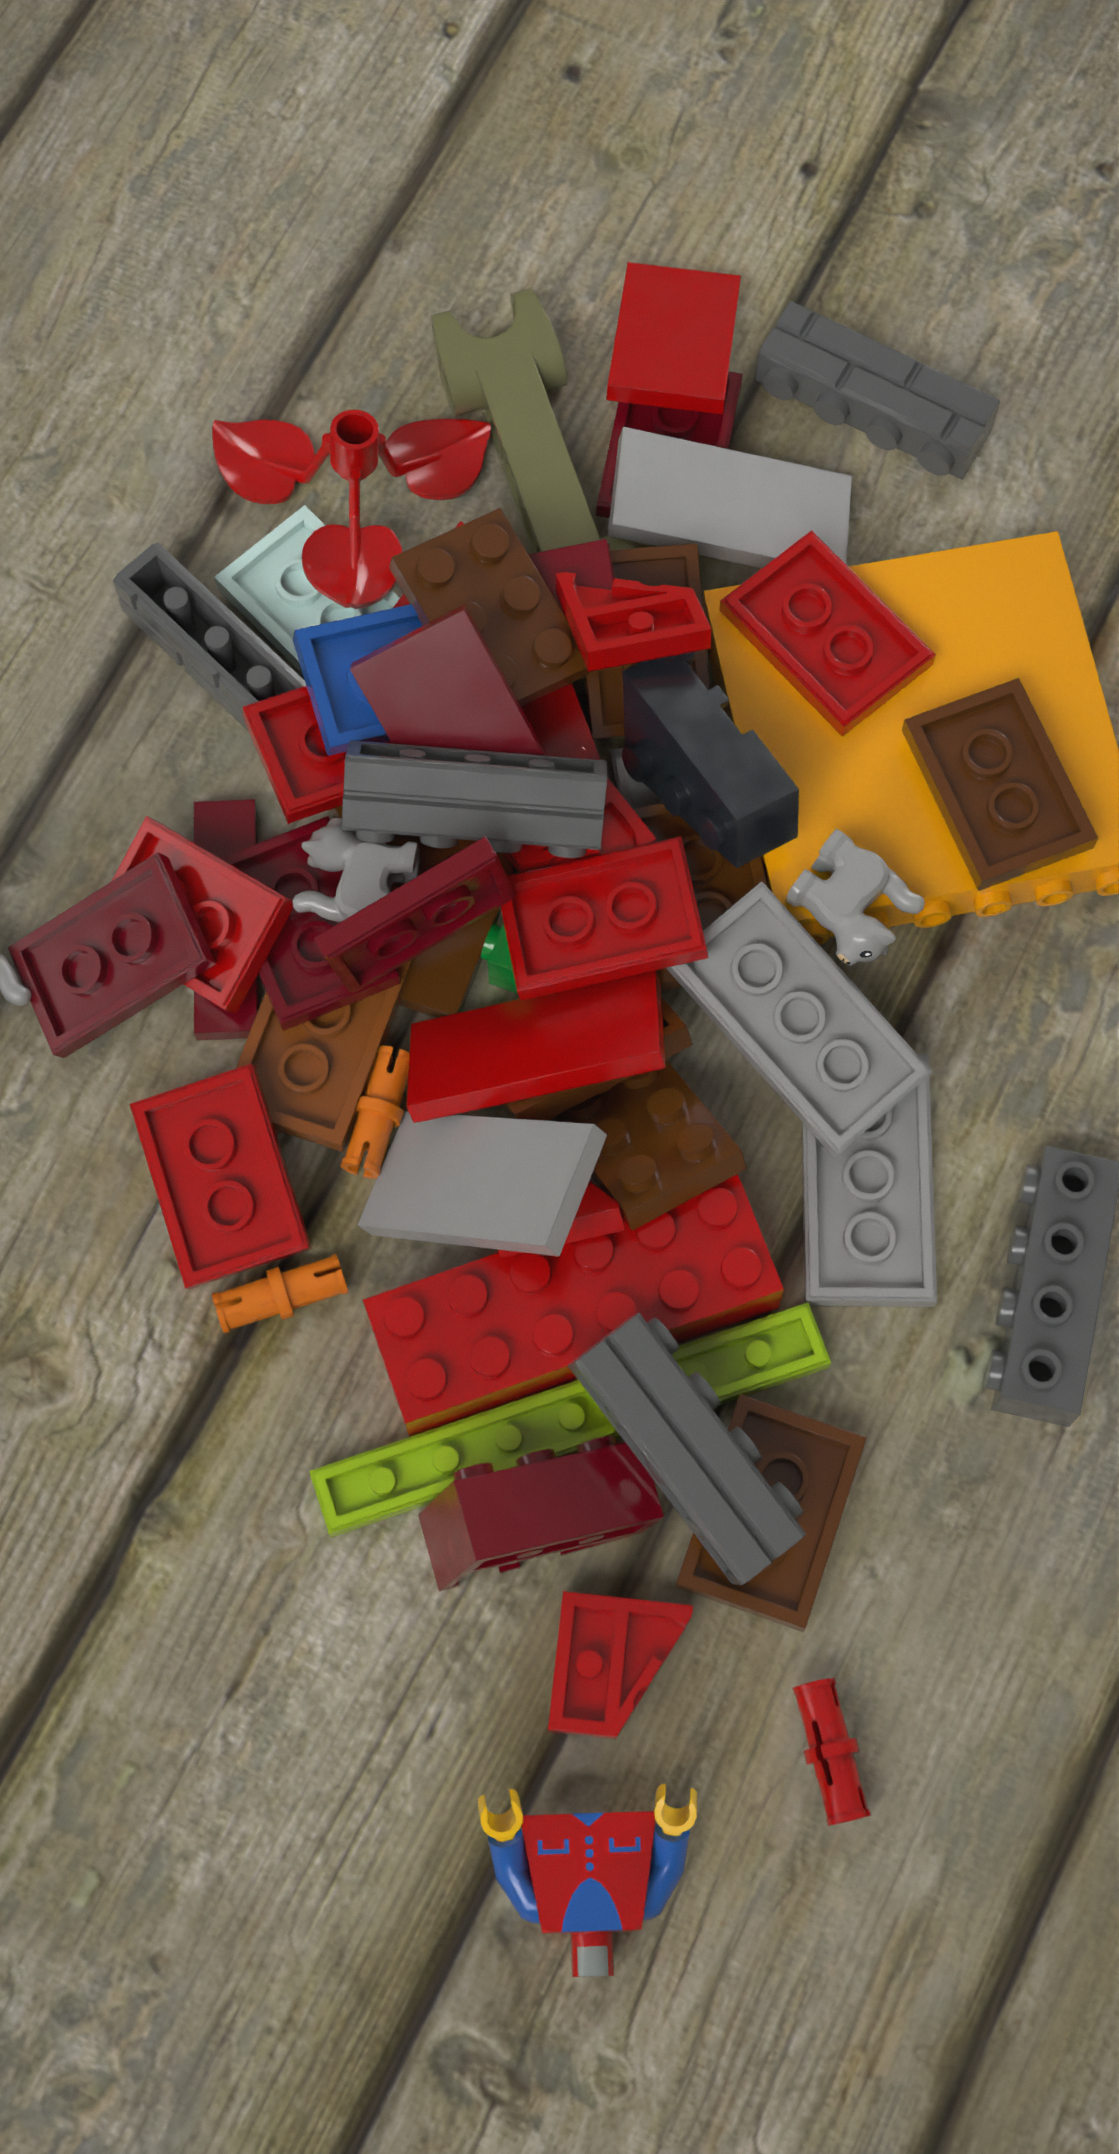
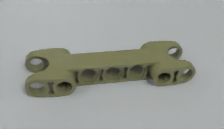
M530 288L510 293L513 323L504 333L495 337L482 338L471 335L462 328L450 311L431 315L441 383L454 416H459L481 409L485 421L491 424L490 435L532 552L537 553L602 539L608 540L611 550L635 548L633 541L608 535L599 537L546 393L548 390L566 386L567 372L563 354L551 321L535 293Z

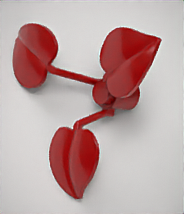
M352 409L343 411L335 416L331 422L330 433L323 434L322 446L315 455L309 436L301 428L287 422L277 420H254L247 422L214 420L212 426L213 451L222 477L236 494L254 503L279 504L285 502L293 494L296 481L303 484L310 483L330 454V463L334 471L343 479L349 481V527L331 524L314 531L303 546L302 567L307 580L317 591L342 607L354 609L372 606L380 602L391 592L397 583L389 569L391 558L403 552L399 539L388 527L371 525L360 528L361 480H364L374 472L378 465V456L392 477L405 475L406 484L414 494L426 499L448 500L465 494L476 483L482 470L491 434V424L488 422L468 419H431L403 425L392 432L386 440L385 435L379 433V425L372 415L362 410Z

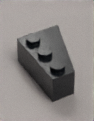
M693 652L642 661L623 670L625 748L622 750V760L626 771L633 780L642 782L661 799L665 808L672 815L681 817L699 834L701 840L709 849L717 850L736 868L798 837L799 788L753 729L742 734L722 709L728 706L729 698L718 685L708 690L690 668V663L694 662L695 659Z

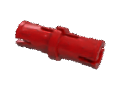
M835 1677L808 1682L792 1688L793 1694L796 1696L809 1749L803 1751L806 1765L813 1764L827 1816V1826L871 1816L854 1754L860 1752L856 1738H849L836 1689Z

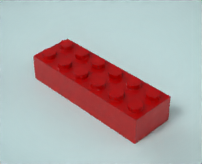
M739 1175L732 1176L633 1231L624 1221V1231L564 1244L560 1256L522 1253L500 1258L498 1252L363 1299L367 1317L409 1437L578 1380L568 1367V1364L625 1320L637 1313H640L646 1322L656 1317L668 1329L677 1344L778 1309L784 1288Z

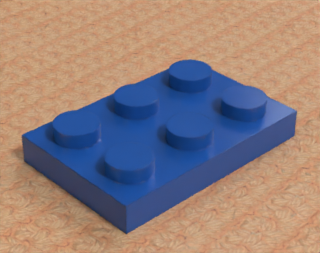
M412 604L296 629L294 631L292 640L328 756L347 752L350 740L378 743L390 742L388 735L353 676L350 666L352 662L422 627L423 625L417 617L418 614Z

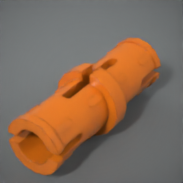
M391 1046L379 1047L365 1094L359 1098L356 1107V1123L345 1157L340 1164L341 1168L345 1171L357 1175L365 1151H368L363 1169H365L363 1177L369 1179H377L380 1176L392 1130L399 1127L404 1116V1111L400 1108V1104L408 1082L409 1052L399 1049L393 1072L389 1073L393 1061L392 1052L394 1048Z
M335 1253L328 1258L281 1272L279 1267L266 1270L268 1276L266 1278L223 1292L211 1293L213 1303L217 1308L216 1313L221 1328L225 1334L232 1329L279 1314L282 1320L294 1317V1309L340 1294H349L337 1254Z

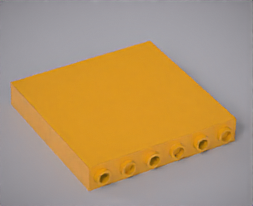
M1058 531L848 566L936 654L934 664L843 737L719 611L720 600L740 585L703 591V611L712 629L711 648L707 650L715 685H718L729 698L728 706L722 709L742 734L753 729L799 788L798 837L761 856L767 887L819 945L826 943L829 937H835L833 932L823 927L809 910L803 906L793 907L786 902L790 888L805 869L822 880H827L832 876L829 871L820 873L811 867L820 855L821 847L836 828L851 838L854 845L880 856L887 866L906 883L911 892L923 897L925 901L923 910L918 914L902 912L895 907L885 894H881L863 913L878 919L887 929H890L892 926L915 923V926L920 928L934 927L947 922L954 915L975 912L979 917H991L1008 911L1013 905L1036 901L1039 906H1053L1069 900L1074 894L1096 890L1102 896L1119 894V749ZM1019 678L1098 836V840L1093 849L978 891L906 741L902 727L904 720Z

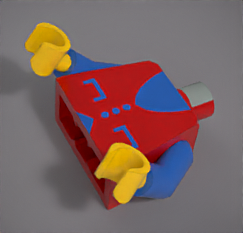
M661 1784L656 1791L654 1811L523 1815L519 1795L514 1789H509L511 1808L503 1814H493L488 1811L485 1795H481L478 1799L480 1823L484 1832L488 1834L495 1877L521 1919L530 1923L540 1924L542 1934L571 1933L572 1977L614 1976L613 1932L641 1931L644 1920L653 1919L662 1913L684 1873L690 1834L689 1829L694 1825L697 1818V1791L694 1788H690L689 1803L685 1807L677 1809L669 1807L665 1803L666 1784Z

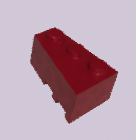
M614 1435L603 1436L584 1442L577 1447L578 1453L556 1458L554 1449H545L518 1458L515 1461L517 1467L494 1472L492 1463H481L453 1473L454 1481L418 1514L439 1592L458 1587V1581L469 1573L498 1567L500 1574L520 1569V1561L560 1552L561 1556H565L643 1533L664 1517L653 1478L626 1443L617 1444Z

